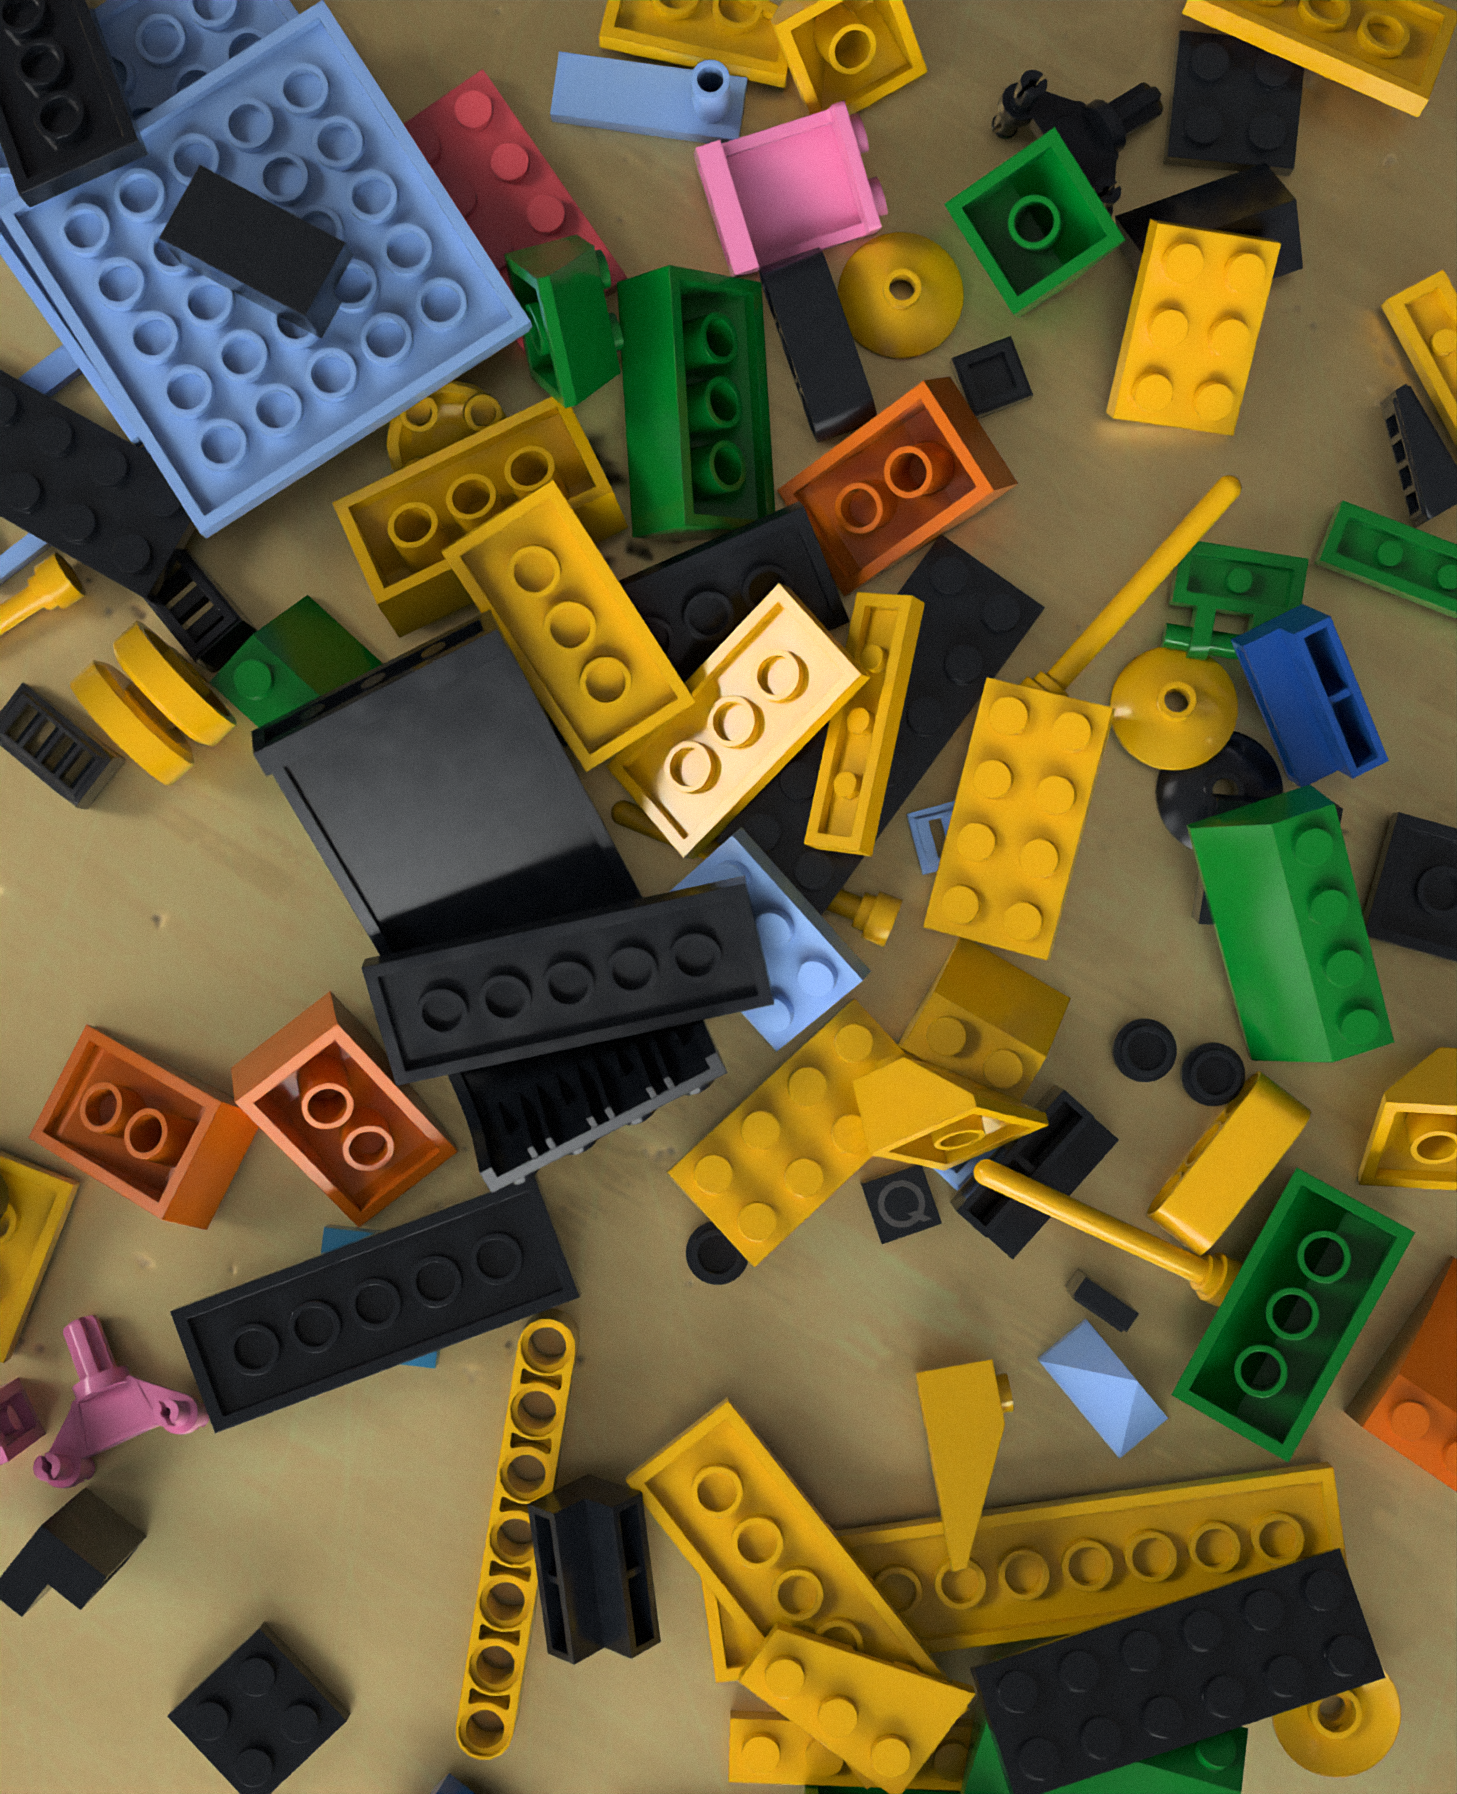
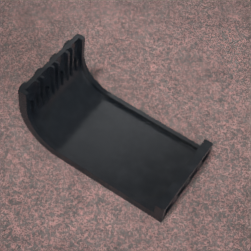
M491 610L446 631L251 731L253 755L266 776L272 774L380 955L643 898ZM705 1020L449 1074L448 1077L469 1126L479 1173L491 1193L507 1185H518L526 1182L540 1168L566 1155H577L585 1152L599 1138L624 1125H636L647 1120L654 1114L656 1109L683 1095L690 1096L704 1091L715 1079L728 1072Z

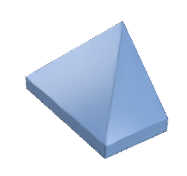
M1086 1318L1037 1358L1119 1459L1168 1419Z

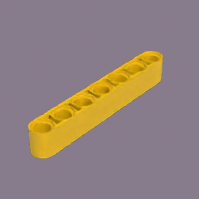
M547 1309L534 1314L525 1325L517 1345L456 1720V1739L460 1748L468 1756L478 1760H491L503 1754L510 1745L520 1712L539 1586L533 1542L530 1541L525 1544L511 1542L505 1536L502 1524L510 1519H522L530 1524L527 1504L556 1490L580 1342L579 1328L575 1320L567 1312L559 1309ZM544 1327L558 1330L566 1341V1350L557 1356L541 1354L533 1344V1333ZM532 1391L544 1392L553 1399L556 1412L546 1419L534 1418L525 1411L522 1402L523 1396ZM521 1455L537 1457L545 1468V1475L537 1481L523 1480L515 1474L512 1461ZM503 1582L515 1584L521 1589L525 1600L516 1606H505L495 1599L492 1588ZM490 1646L505 1648L512 1655L514 1663L505 1669H496L485 1662L482 1651ZM480 1710H490L501 1718L504 1726L496 1731L482 1730L474 1723L472 1714Z

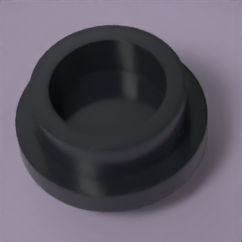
M1140 1018L1126 1023L1118 1030L1112 1043V1057L1116 1067L1123 1075L1134 1081H1156L1171 1070L1176 1060L1177 1046L1173 1034L1165 1025L1152 1019Z
M1207 1042L1194 1047L1187 1053L1181 1064L1180 1080L1185 1092L1196 1102L1206 1106H1221L1232 1101L1242 1090L1245 1082V1068L1240 1056L1232 1048L1221 1043Z
M711 1221L695 1229L688 1240L686 1247L688 1266L692 1273L705 1283L713 1285L730 1283L744 1272L748 1264L744 1256Z

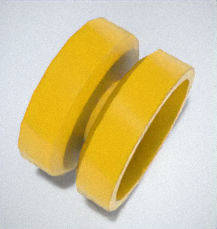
M136 620L113 642L115 658L131 680L114 666L93 660L70 681V688L91 717L115 743L151 776L164 785L172 786L195 764L192 748L176 726L195 742L214 747L237 726V723L228 708L213 692L212 687L199 671L175 648L170 647L144 623Z

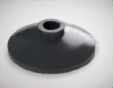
M1234 731L1225 747L1208 762L1187 770H1159L1155 789L1159 816L1170 834L1185 847L1193 850L1186 825L1207 818L1210 794L1213 793L1214 784L1218 780L1224 779L1229 781L1234 788V795L1273 797L1283 793L1282 778L1276 762L1270 753L1253 738Z

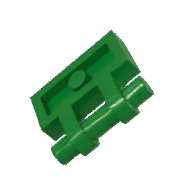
M1198 541L1174 568L1168 605L1193 609L1190 626L1165 623L1161 647L1185 651L1186 658L1205 661L1207 656L1210 655L1239 660L1231 643V639L1239 636V634L1213 630L1216 612L1248 617L1247 631L1301 605L1309 559Z

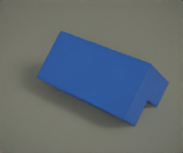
M1301 604L1231 639V643L1290 781L1303 787L1336 771H1340L1353 779L1389 761L1331 616Z

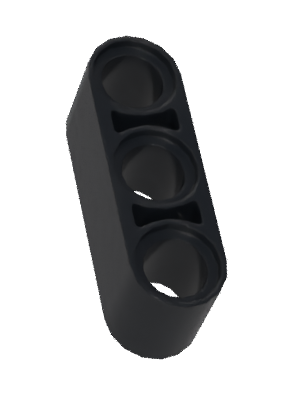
M818 247L759 267L758 270L764 294L814 439L818 443L859 429L877 416V411L834 281L821 248Z

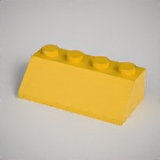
M552 396L332 502L374 599L399 638L474 602L441 553L442 549L552 478L594 543L629 528L615 494L572 407L564 408Z

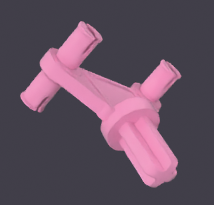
M95 1315L78 1318L70 1322L63 1330L64 1338L80 1382L72 1388L76 1399L72 1402L71 1409L49 1452L44 1453L45 1456L39 1455L34 1461V1474L38 1479L47 1481L53 1487H75L80 1482H85L84 1479L89 1480L94 1475L95 1463L91 1458L92 1456L158 1426H163L165 1430L173 1434L185 1435L192 1433L194 1430H198L199 1426L204 1427L208 1423L209 1416L205 1405L192 1395L141 1380L137 1376H131L127 1366L117 1367L100 1319Z

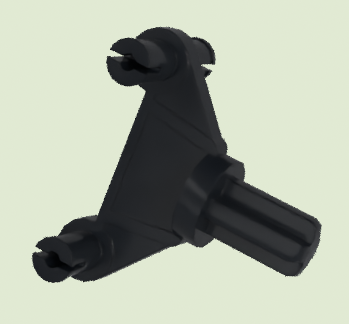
M1037 70L1026 71L1018 83L1009 85L1000 96L997 103L998 114L991 122L992 130L1000 127L995 135L1001 139H1010L1016 134L1019 127L1028 125L1038 139L1055 127L1112 217L1113 204L1121 196V187L1115 188L1117 183L1115 176L1116 162L1119 157L1118 153L1125 147L1126 136L1162 114L1164 108L1160 100L1161 93L1156 86L1150 87L1147 83L1142 82L1109 103L1104 100L1095 99L1086 105L1082 101H1073L1047 92V79L1045 78L1038 83L1043 74Z

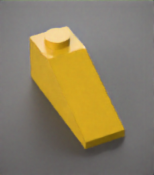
M993 1359L918 1372L915 1376L952 1572L967 1569L1005 1428L1003 1413L1014 1411L1007 1373L995 1374Z

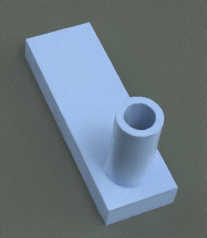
M559 51L550 116L552 122L706 144L717 140L725 143L740 138L747 93V77L729 75L727 68L716 60H704L697 64L693 70Z

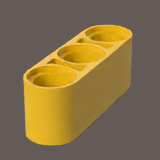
M1256 1071L1244 1082L1243 1088L1237 1097L1226 1104L1163 1185L1148 1207L1146 1217L1192 1253L1201 1256L1219 1239L1296 1140L1310 1119L1311 1110L1263 1072Z

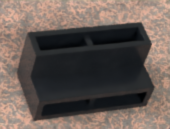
M1266 163L1115 216L1116 226L1126 240L1120 245V250L1133 267L1135 280L1138 275L1150 219L1278 241L1281 243L1273 279L1303 268L1296 198Z
M199 165L159 237L181 264L321 339L341 305L334 290L353 257L351 250L344 241Z
M1054 1084L1034 1106V1108L1046 1113L1049 1125L1000 1146L989 1159L1070 1196L1119 1139L1094 1118L1095 1116L1067 1091ZM974 1175L950 1201L957 1213L983 1236L988 1237L1012 1260L1051 1217L978 1183Z
M586 1474L527 1504L548 1654L575 1665L603 1648L632 1659L660 1643L661 1638L642 1492Z
M85 1487L38 1528L1 1575L0 1600L23 1617L53 1588L79 1610H82L125 1565L147 1535Z

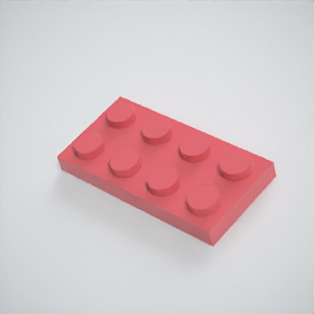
M483 69L404 123L407 131L510 290L511 285L504 259L505 253L576 234L594 245L595 250L600 249L606 258L610 271L611 287L604 289L605 299L617 291V282L627 279L621 267ZM521 336L515 341L523 353L526 354Z

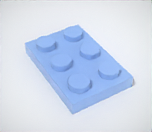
M741 827L671 891L745 875L774 993V1005L746 1010L741 1013L777 1052L860 984L871 971Z

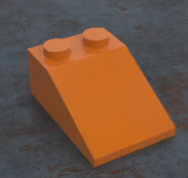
M949 376L923 380L777 491L786 506L798 501L804 506L832 578L845 597L932 543L941 534H946L1016 486L1018 482Z
M331 991L231 1067L235 1103L358 1228L458 1152L456 1144L410 1084L396 1086L387 1054L369 1031Z
M86 1024L28 1138L159 1219L207 1230L259 1127L235 1103L232 1096Z
M1450 1256L1344 1413L1372 1435L1457 1492V1259Z

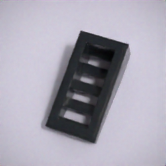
M1405 384L1381 401L1380 405L1409 518L1413 527L1416 528L1457 504V465L1413 389Z
M184 547L177 560L182 567L164 582L153 603L145 598L144 600L194 662L211 673H215L258 630L191 552ZM194 581L197 585L172 607L169 602ZM211 601L213 606L189 627L186 621Z
M23 682L0 711V746L76 808L88 810L126 760L27 683ZM30 704L38 712L16 739L8 731ZM49 720L56 727L35 753L28 746ZM69 736L74 743L55 767L51 766L47 760L64 738ZM86 750L93 757L72 782L66 777V774Z

